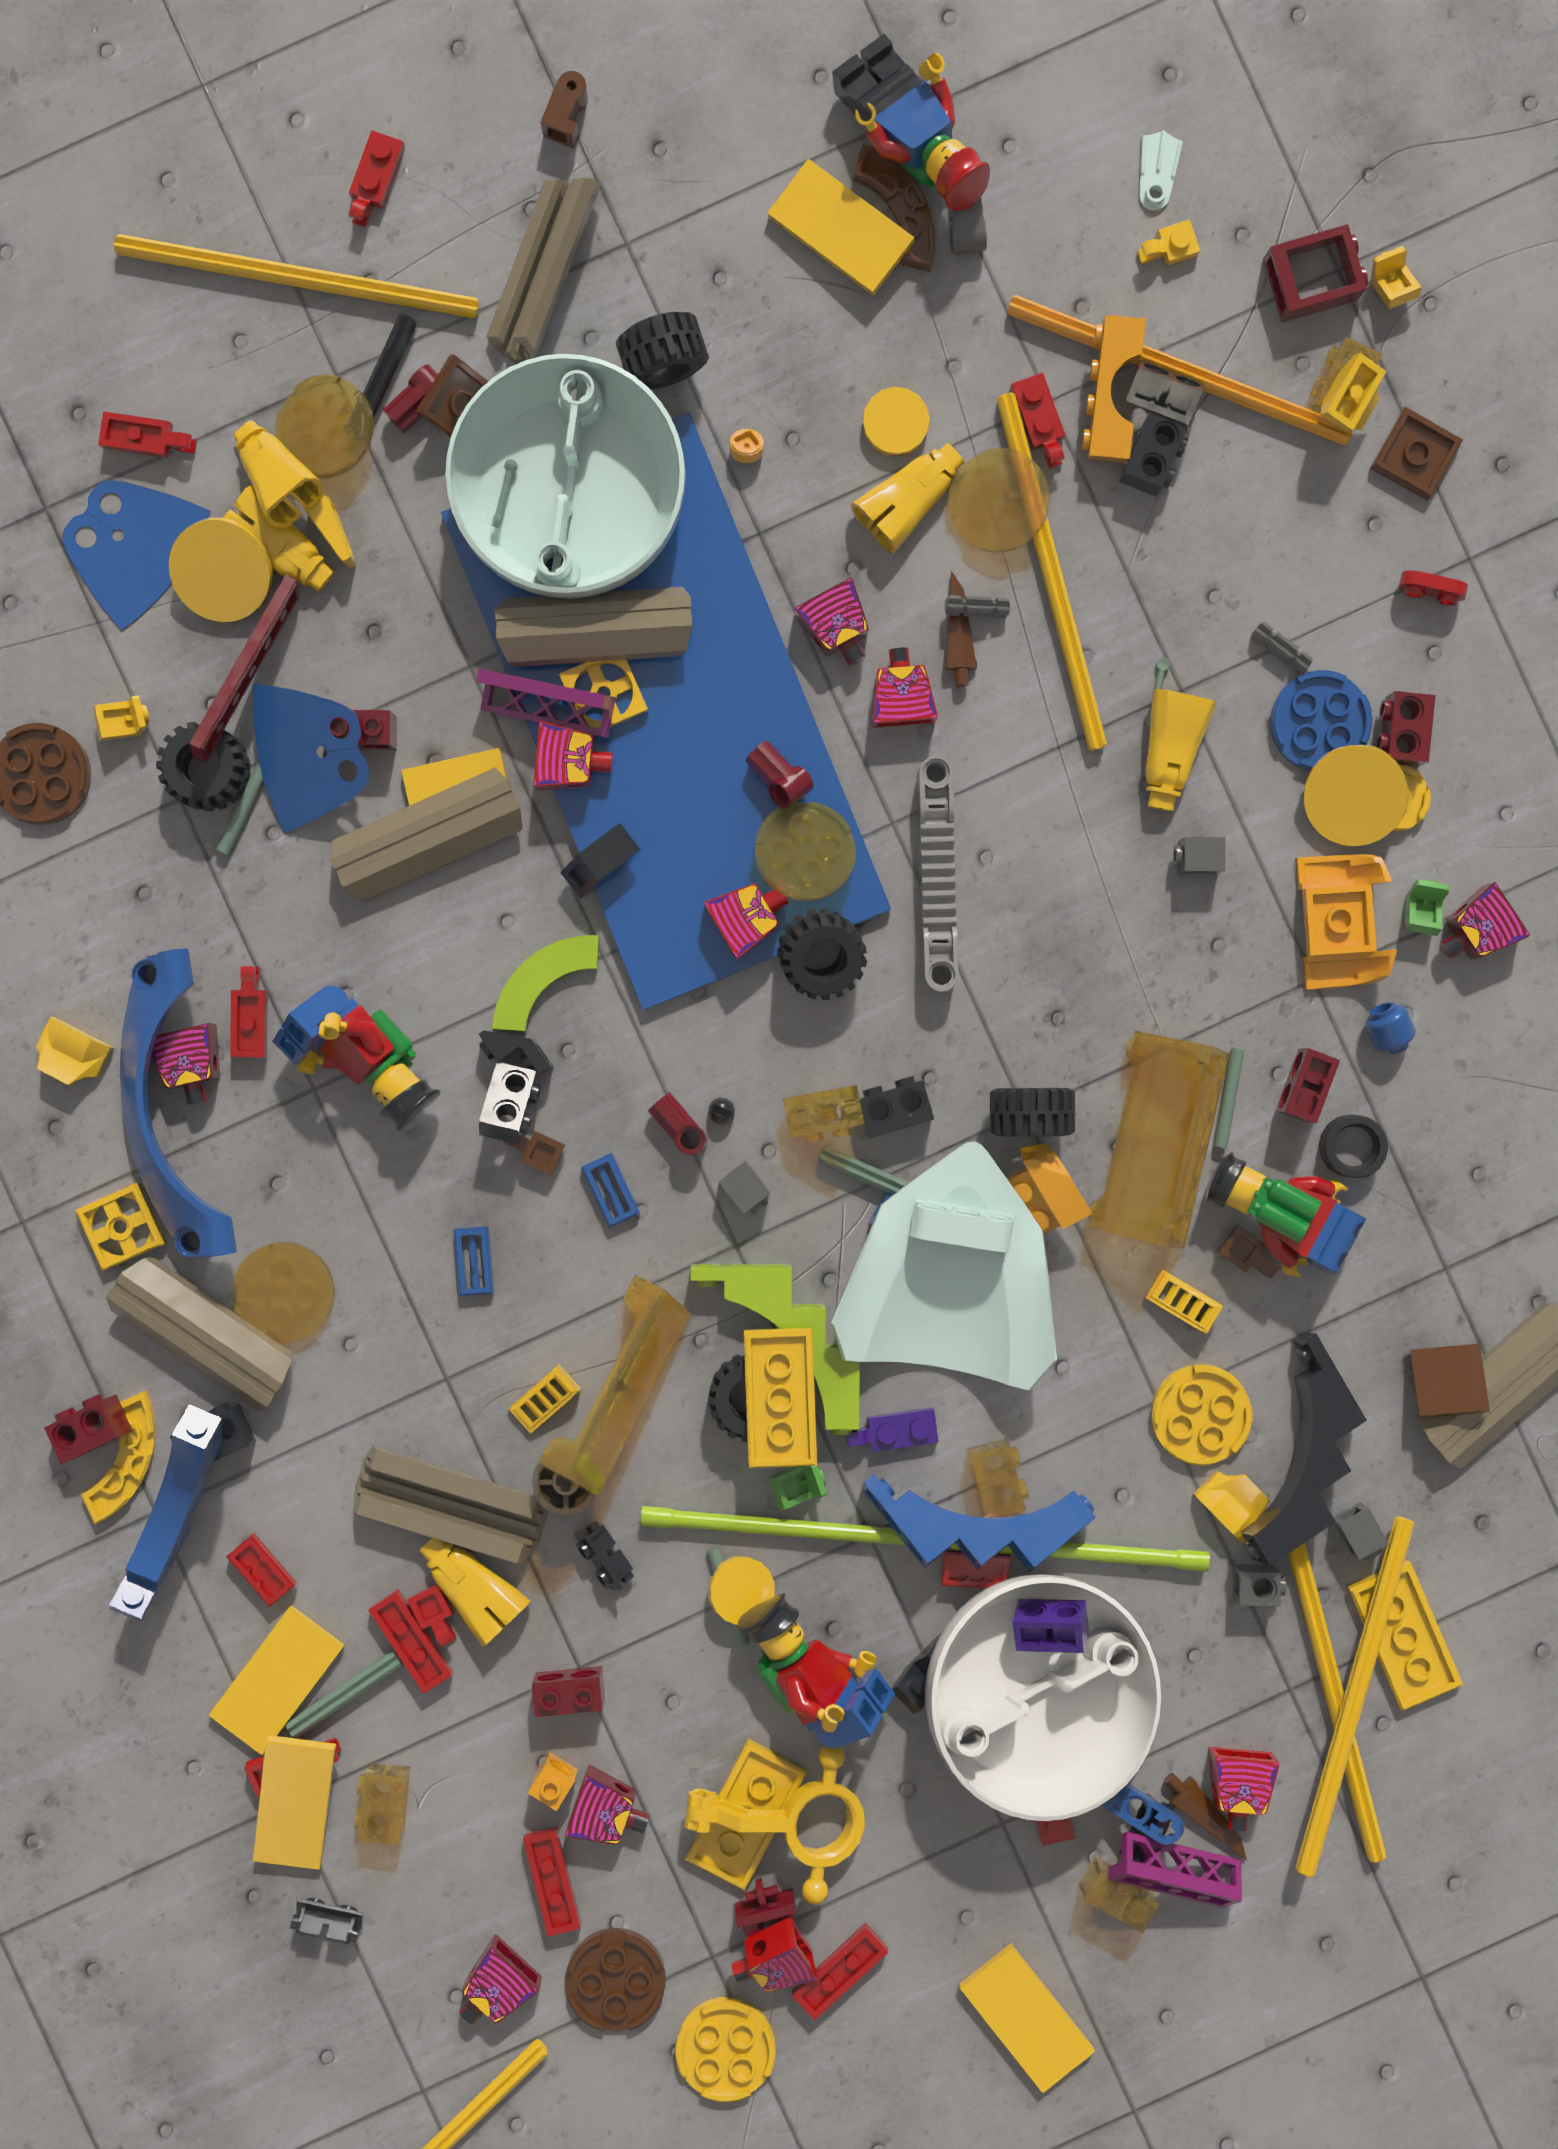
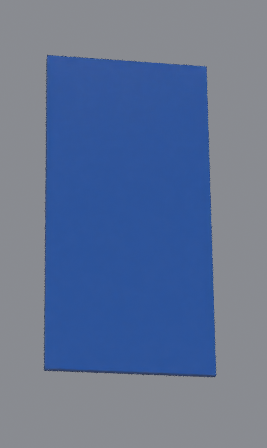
M690 412L672 419L680 439L686 471L685 496L674 532L665 548L651 565L629 582L610 590L625 591L683 587L691 596L693 623L687 651L682 656L627 660L648 712L610 727L608 738L593 735L595 738L594 751L613 753L612 773L592 771L590 787L554 790L579 853L619 823H621L641 849L622 869L607 876L594 891L643 1010L777 957L778 948H781L778 942L780 935H786L785 926L788 923L793 926L796 923L794 917L798 914H801L802 918L808 916L807 910L814 909L816 913H821V908L829 909L832 914L836 911L841 913L845 919L848 918L853 925L891 910ZM451 508L441 512L506 674L564 686L559 674L583 663L513 667L507 663L496 639L495 608L504 598L543 595L534 594L516 587L498 576L471 550L458 528ZM553 558L546 562L549 572H552ZM604 664L600 666L605 680L613 682L625 676L624 671L615 665ZM588 672L579 676L575 689L591 691L593 684ZM601 687L597 692L598 694L608 696L611 694L610 689L607 687ZM632 689L617 696L615 703L620 714H623L628 709L632 701ZM513 690L516 695L522 693L521 691ZM529 694L520 701L529 714H533L543 707L535 694ZM545 697V699L547 700V702H550L552 699H554V698ZM561 700L552 707L556 717L561 721L574 714L567 701ZM592 707L584 714L594 720L602 721L604 709ZM547 712L540 715L543 717L550 718ZM578 718L575 719L573 722H571V723H575V724H580V725H581V723L579 722ZM525 720L537 748L539 723ZM763 741H769L792 767L800 766L804 768L812 778L813 790L788 809L780 808L774 803L769 795V786L746 762L748 755ZM754 883L757 885L762 896L780 886L789 904L773 913L779 926L742 958L736 960L707 911L704 902Z

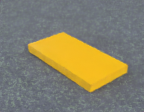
M807 159L767 212L768 218L872 296L875 295L915 242L912 235L810 159Z
M812 1328L744 1330L749 1468L817 1466Z
M1408 1560L1404 1561L1377 1656L1401 1711L1463 1686L1414 1568ZM1379 1572L1347 1586L1363 1626L1365 1625Z
M291 1605L208 1716L263 1755L268 1735H278L345 1644Z
M268 1735L265 1746L253 1862L320 1870L323 1859L336 1744Z
M747 1738L718 1793V1799L728 1800L747 1809H785L786 1802L801 1785L807 1769ZM715 1823V1829L710 1830L709 1833H697L686 1854L685 1860L745 1891L775 1833L737 1832Z
M1012 1943L1008 1944L959 1983L961 1991L1042 2093L1095 2052L1090 2041Z

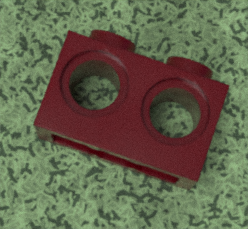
M1394 691L1386 696V700L1382 701L1379 711V718L1383 720V730L1378 735L1376 748L1389 754L1398 765L1420 767L1428 763L1436 695ZM1401 704L1410 708L1412 713L1410 720H1406L1401 716ZM1397 738H1403L1407 742L1408 751L1406 754L1398 750L1396 746Z
M352 710L358 717L361 729V738L358 741L359 750H397V716L390 710ZM337 717L331 721L330 731L335 738L344 739L349 734V725L345 719Z
M1310 1048L1298 1049L1276 1112L1306 1123L1317 1124L1340 1060Z
M101 1394L93 1396L81 1402L84 1407L83 1409L76 1412L74 1407L62 1411L54 1415L56 1422L44 1427L60 1465L79 1458L133 1431L117 1394L103 1399ZM99 1414L101 1415V1417H102V1419H103V1425L101 1424V1422H100V1420H99ZM71 1429L75 1431L76 1437L73 1436Z
M602 1666L536 1672L532 1681L535 1717L603 1711L605 1689Z

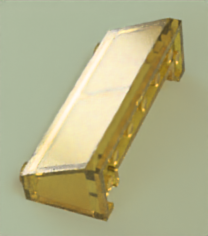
M1135 1031L1134 1037L1129 1039L1126 1048V1056L1130 1058V1063L1133 1065L1130 1084L1104 1196H1100L1090 1206V1210L1093 1213L1088 1216L1089 1220H1091L1090 1228L1165 1247L1185 1249L1229 1053L1209 1045Z
M636 1275L632 1279L623 1298L626 1306L632 1312L630 1322L635 1325L576 1440L573 1441L566 1437H558L551 1440L537 1463L538 1467L597 1497L691 1315L666 1290Z

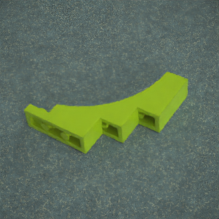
M792 1264L691 1265V1281H698V1286L715 1287L718 1286V1281H724V1299L741 1304L759 1313L774 1323L779 1329L812 1328L814 1376L822 1397L825 1429L832 1430L834 1435H849L852 1430H859L860 1362L843 1360L838 1344H826L825 1304H792Z

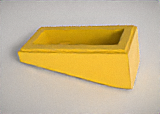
M324 495L313 507L304 508V510L340 560L349 569L356 566V561L336 507L331 499Z
M1163 1269L1160 1270L1145 1295L1146 1299L1204 1334L1208 1333L1223 1308V1305ZM1170 1281L1173 1285L1164 1300L1159 1299L1158 1297L1165 1285ZM1181 1288L1185 1292L1174 1308L1170 1304ZM1194 1296L1197 1299L1188 1314L1182 1313L1191 1297ZM1204 1303H1206L1209 1306L1207 1307L1200 1321L1197 1322L1195 1318L1200 1312Z
M558 1364L508 1409L531 1434L575 1396L581 1388L563 1367ZM553 1378L566 1391L563 1396L550 1383ZM543 1387L557 1400L554 1404L540 1391ZM534 1395L547 1408L544 1413L530 1399ZM523 1404H526L538 1417L534 1422L520 1408Z

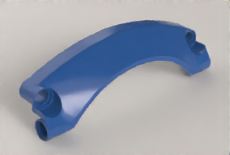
M173 949L158 952L156 955L147 956V959L138 961L132 969L133 981L123 1023L120 1055L121 1102L127 1136L143 1184L161 1220L174 1239L177 1251L181 1255L194 1258L203 1256L207 1258L236 1253L237 1246L232 1217L203 1201L178 1177L164 1156L152 1127L148 1108L147 1081L153 1047L170 1011L179 999L194 985L189 949ZM154 966L157 970L156 980L149 984L145 973L149 967ZM191 1232H195L199 1236L200 1247L198 1249L192 1248L188 1243V1236Z

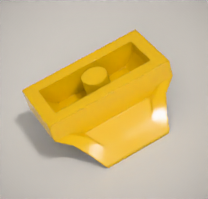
M1362 353L1353 355L1338 373L1322 402L1320 415L1347 432H1351L1354 429L1362 431L1379 401L1378 386L1386 371Z
M50 1017L36 1045L39 1052L37 1069L67 1085H71L86 1077H99L114 1047L56 1017Z
M1217 1470L1193 1493L1242 1544L1245 1539L1241 1531L1252 1524L1266 1510L1270 1501L1245 1474L1227 1476Z

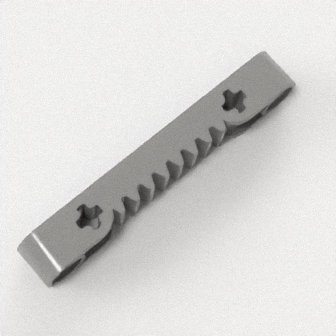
M934 755L929 756L923 761L917 774L923 982L929 990L941 993L953 988L959 976L954 860L953 768L949 760L943 756ZM932 766L939 767L944 774L943 780L940 782L930 781L926 775V770ZM932 941H946V943H932ZM937 966L944 967L949 972V980L944 985H939L932 979V971Z

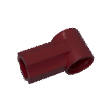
M429 364L419 368L409 379L408 387L382 409L403 434L422 418L415 411L438 375Z
M763 741L748 755L746 759L747 764L769 786V795L780 808L788 809L813 790V781L809 773L800 766L792 767L769 741Z
M671 1092L659 1099L648 1110L682 1153L694 1155L705 1149L708 1141L707 1134ZM689 1130H695L700 1136V1144L692 1150L686 1148L683 1144V1135Z

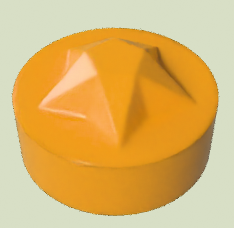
M752 429L736 431L730 438L731 456L741 463L757 461L763 454L762 436Z

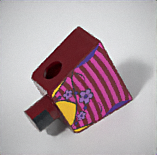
M851 577L794 608V616L826 657L841 651L848 666L854 665L866 657L858 640L868 635L869 626Z
M1492 882L1481 886L1446 919V924L1453 934L1442 940L1440 947L1451 959L1462 951H1465L1470 959H1477L1529 937L1530 933L1497 883Z
M206 1023L159 1034L151 1056L166 1089L183 1087L187 1105L208 1101L204 1081L220 1077L216 1024Z
M588 1764L567 1824L565 1836L618 1845L624 1828L644 1834L650 1814L632 1808L636 1793L634 1788Z
M495 1934L465 1979L461 1992L468 2001L460 2008L459 2012L462 2018L472 2025L483 2014L493 2023H499L539 1991L542 1976Z

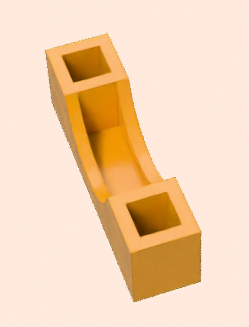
M1105 315L1102 325L1096 324L1094 346H1099L1098 360L1092 359L1090 369V381H1095L1094 395L1088 394L1086 415L1091 416L1090 429H1084L1082 438V450H1087L1086 459L1127 463L1130 459L1134 424L1124 419L1115 409L1111 398V384L1115 373L1121 367L1139 360L1141 357L1146 318Z

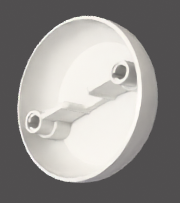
M1044 1574L1023 1575L1001 1581L978 1593L963 1605L948 1622L937 1641L927 1671L925 1687L926 1714L934 1743L947 1768L973 1796L993 1809L1009 1816L1036 1821L1062 1820L1084 1814L1099 1807L1126 1786L1139 1770L1150 1750L1159 1722L1161 1706L1160 1677L1156 1659L1145 1634L1130 1613L1116 1600L1101 1590L1076 1579ZM1018 1599L1086 1600L1089 1631L1084 1653L1016 1651L1012 1621ZM1119 1654L1114 1660L1109 1661L1113 1656ZM970 1734L965 1741L959 1742L962 1740V1737Z

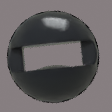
M717 1098L710 1103L708 1114L713 1122L726 1124L733 1119L735 1107L729 1099ZM717 1105L724 1110L730 1111L729 1116L726 1117L714 1112V1106Z

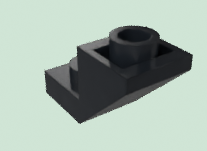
M619 823L581 851L560 873L581 899L589 895L607 876L622 869L641 849L621 823Z
M485 1030L479 1033L483 1040L479 1043V1046L489 1060L495 1057L498 1062H503L522 1048L524 1054L520 1057L528 1069L537 1070L539 1074H544L553 1067L535 1039Z
M942 1633L905 1667L892 1687L895 1696L913 1714L921 1711L925 1705L927 1671L931 1655Z

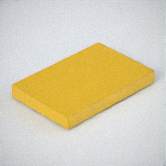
M496 748L401 770L409 806L493 768H496L507 779L501 749Z

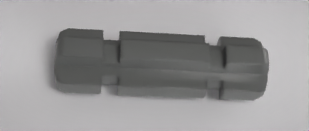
M950 595L945 599L944 604L945 613L949 616H959V613H962L963 616L989 618V615H992L994 618H1006L1010 613V601L1007 598H996V600H993L991 597L965 596V599H962L961 596Z
M1261 622L1253 631L1252 638L1259 644H1266L1265 648L1284 663L1290 662V667L1300 674L1305 672L1313 661L1312 657L1304 651L1300 653L1298 651L1299 647L1279 632L1276 634L1272 632L1273 628L1266 622Z

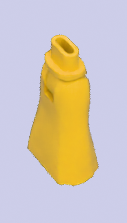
M255 421L246 422L234 433V439L237 442L236 448L240 453L242 465L255 490L259 505L270 525L287 528L300 517L302 512L291 496L305 509L313 507L324 497V487L321 481L280 440L269 434L263 427L258 426Z
M946 443L939 451L933 449L930 455L925 454L916 458L896 474L851 503L850 508L853 515L887 552L894 554L914 531L923 517L946 492L951 480L957 476L956 470L965 461L949 443Z
M253 486L246 487L234 503L235 508L239 511L238 514L230 509L223 518L241 523L260 541L262 546H265L271 559L272 570L283 577L287 575L296 579L304 587L309 585L318 593L321 592L333 577L335 571L325 564V558L319 554L314 544L293 524L287 528L270 525L259 505Z
M1153 690L1149 748L1145 769L1147 784H1149L1146 791L1150 792L1148 807L1173 812L1176 797L1179 798L1181 796V792L1177 791H1182L1187 783L1197 751L1217 704L1214 700L1172 690Z
M431 1538L419 1550L429 1561L426 1566L431 1568L433 1579L438 1587L448 1597L481 1646L484 1647L531 1600L513 1585L495 1574L466 1549L457 1545L452 1547L453 1544Z

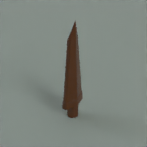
M951 571L949 596L956 595L965 599L964 589ZM959 613V616L948 615L946 660L944 661L945 670H955L956 687L968 686V670L977 669L969 617L963 616L962 613Z
M1174 1773L1167 1775L1164 1783L1174 1792L1169 1802L1247 1861L1241 1837L1235 1830L1227 1827V1820L1198 1786L1197 1782L1191 1776L1182 1782Z

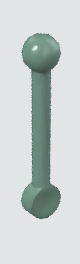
M512 459L507 460L504 464L506 474L496 512L491 526L495 528L500 526L512 474L518 467L516 461Z
M1160 658L1156 663L1158 675L1155 689L1162 688L1164 674L1170 667V662L1166 658ZM1151 708L1150 713L1145 717V723L1149 727Z

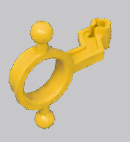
M823 1746L819 1752V1761L824 1767L823 1778L808 1782L795 1790L786 1802L785 1809H747L728 1800L718 1799L719 1795H716V1792L697 1788L694 1791L688 1792L684 1826L698 1833H709L710 1830L715 1829V1823L737 1832L785 1833V1840L792 1854L805 1865L811 1866L810 1878L803 1884L802 1895L806 1902L818 1905L824 1902L828 1895V1886L823 1880L825 1867L837 1865L852 1854L861 1841L865 1828L864 1809L858 1797L844 1785L836 1783L837 1769L845 1761L843 1748ZM832 1795L840 1797L846 1806L847 1812L844 1830L835 1841L826 1847L814 1849L803 1846L797 1837L796 1824L799 1814L806 1804L819 1796Z

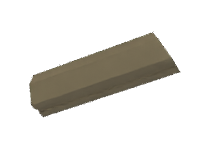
M578 178L573 179L571 183L560 180L544 181L486 336L497 351L515 364L537 358L602 183L598 180Z
M683 587L610 591L590 597L572 599L547 596L504 598L495 608L496 639L507 663L513 667L682 656L687 651L693 626L691 596Z
M493 768L332 841L330 862L337 872L342 888L360 902L366 901L519 833L523 830L520 806L514 797L508 780L496 768Z
M143 1258L123 1271L117 1278L114 1287L110 1289L106 1296L110 1310L256 1411L263 1410L269 1406L284 1382L292 1361L291 1351L155 1258Z
M1554 1303L1541 1305L1482 1357L1490 1412L1419 1418L1418 1412V1420L1430 1442L1450 1464L1462 1469L1558 1385V1305Z
M373 1446L364 1457L355 1486L354 1511L357 1515L516 1564L524 1563L539 1544L542 1529L548 1515L547 1510L541 1507L532 1494Z

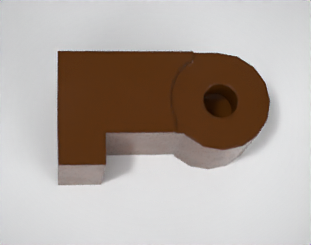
M567 71L559 77L540 122L543 137L573 149L579 138L577 122L575 120L578 112L583 110L588 102L586 81L580 73Z

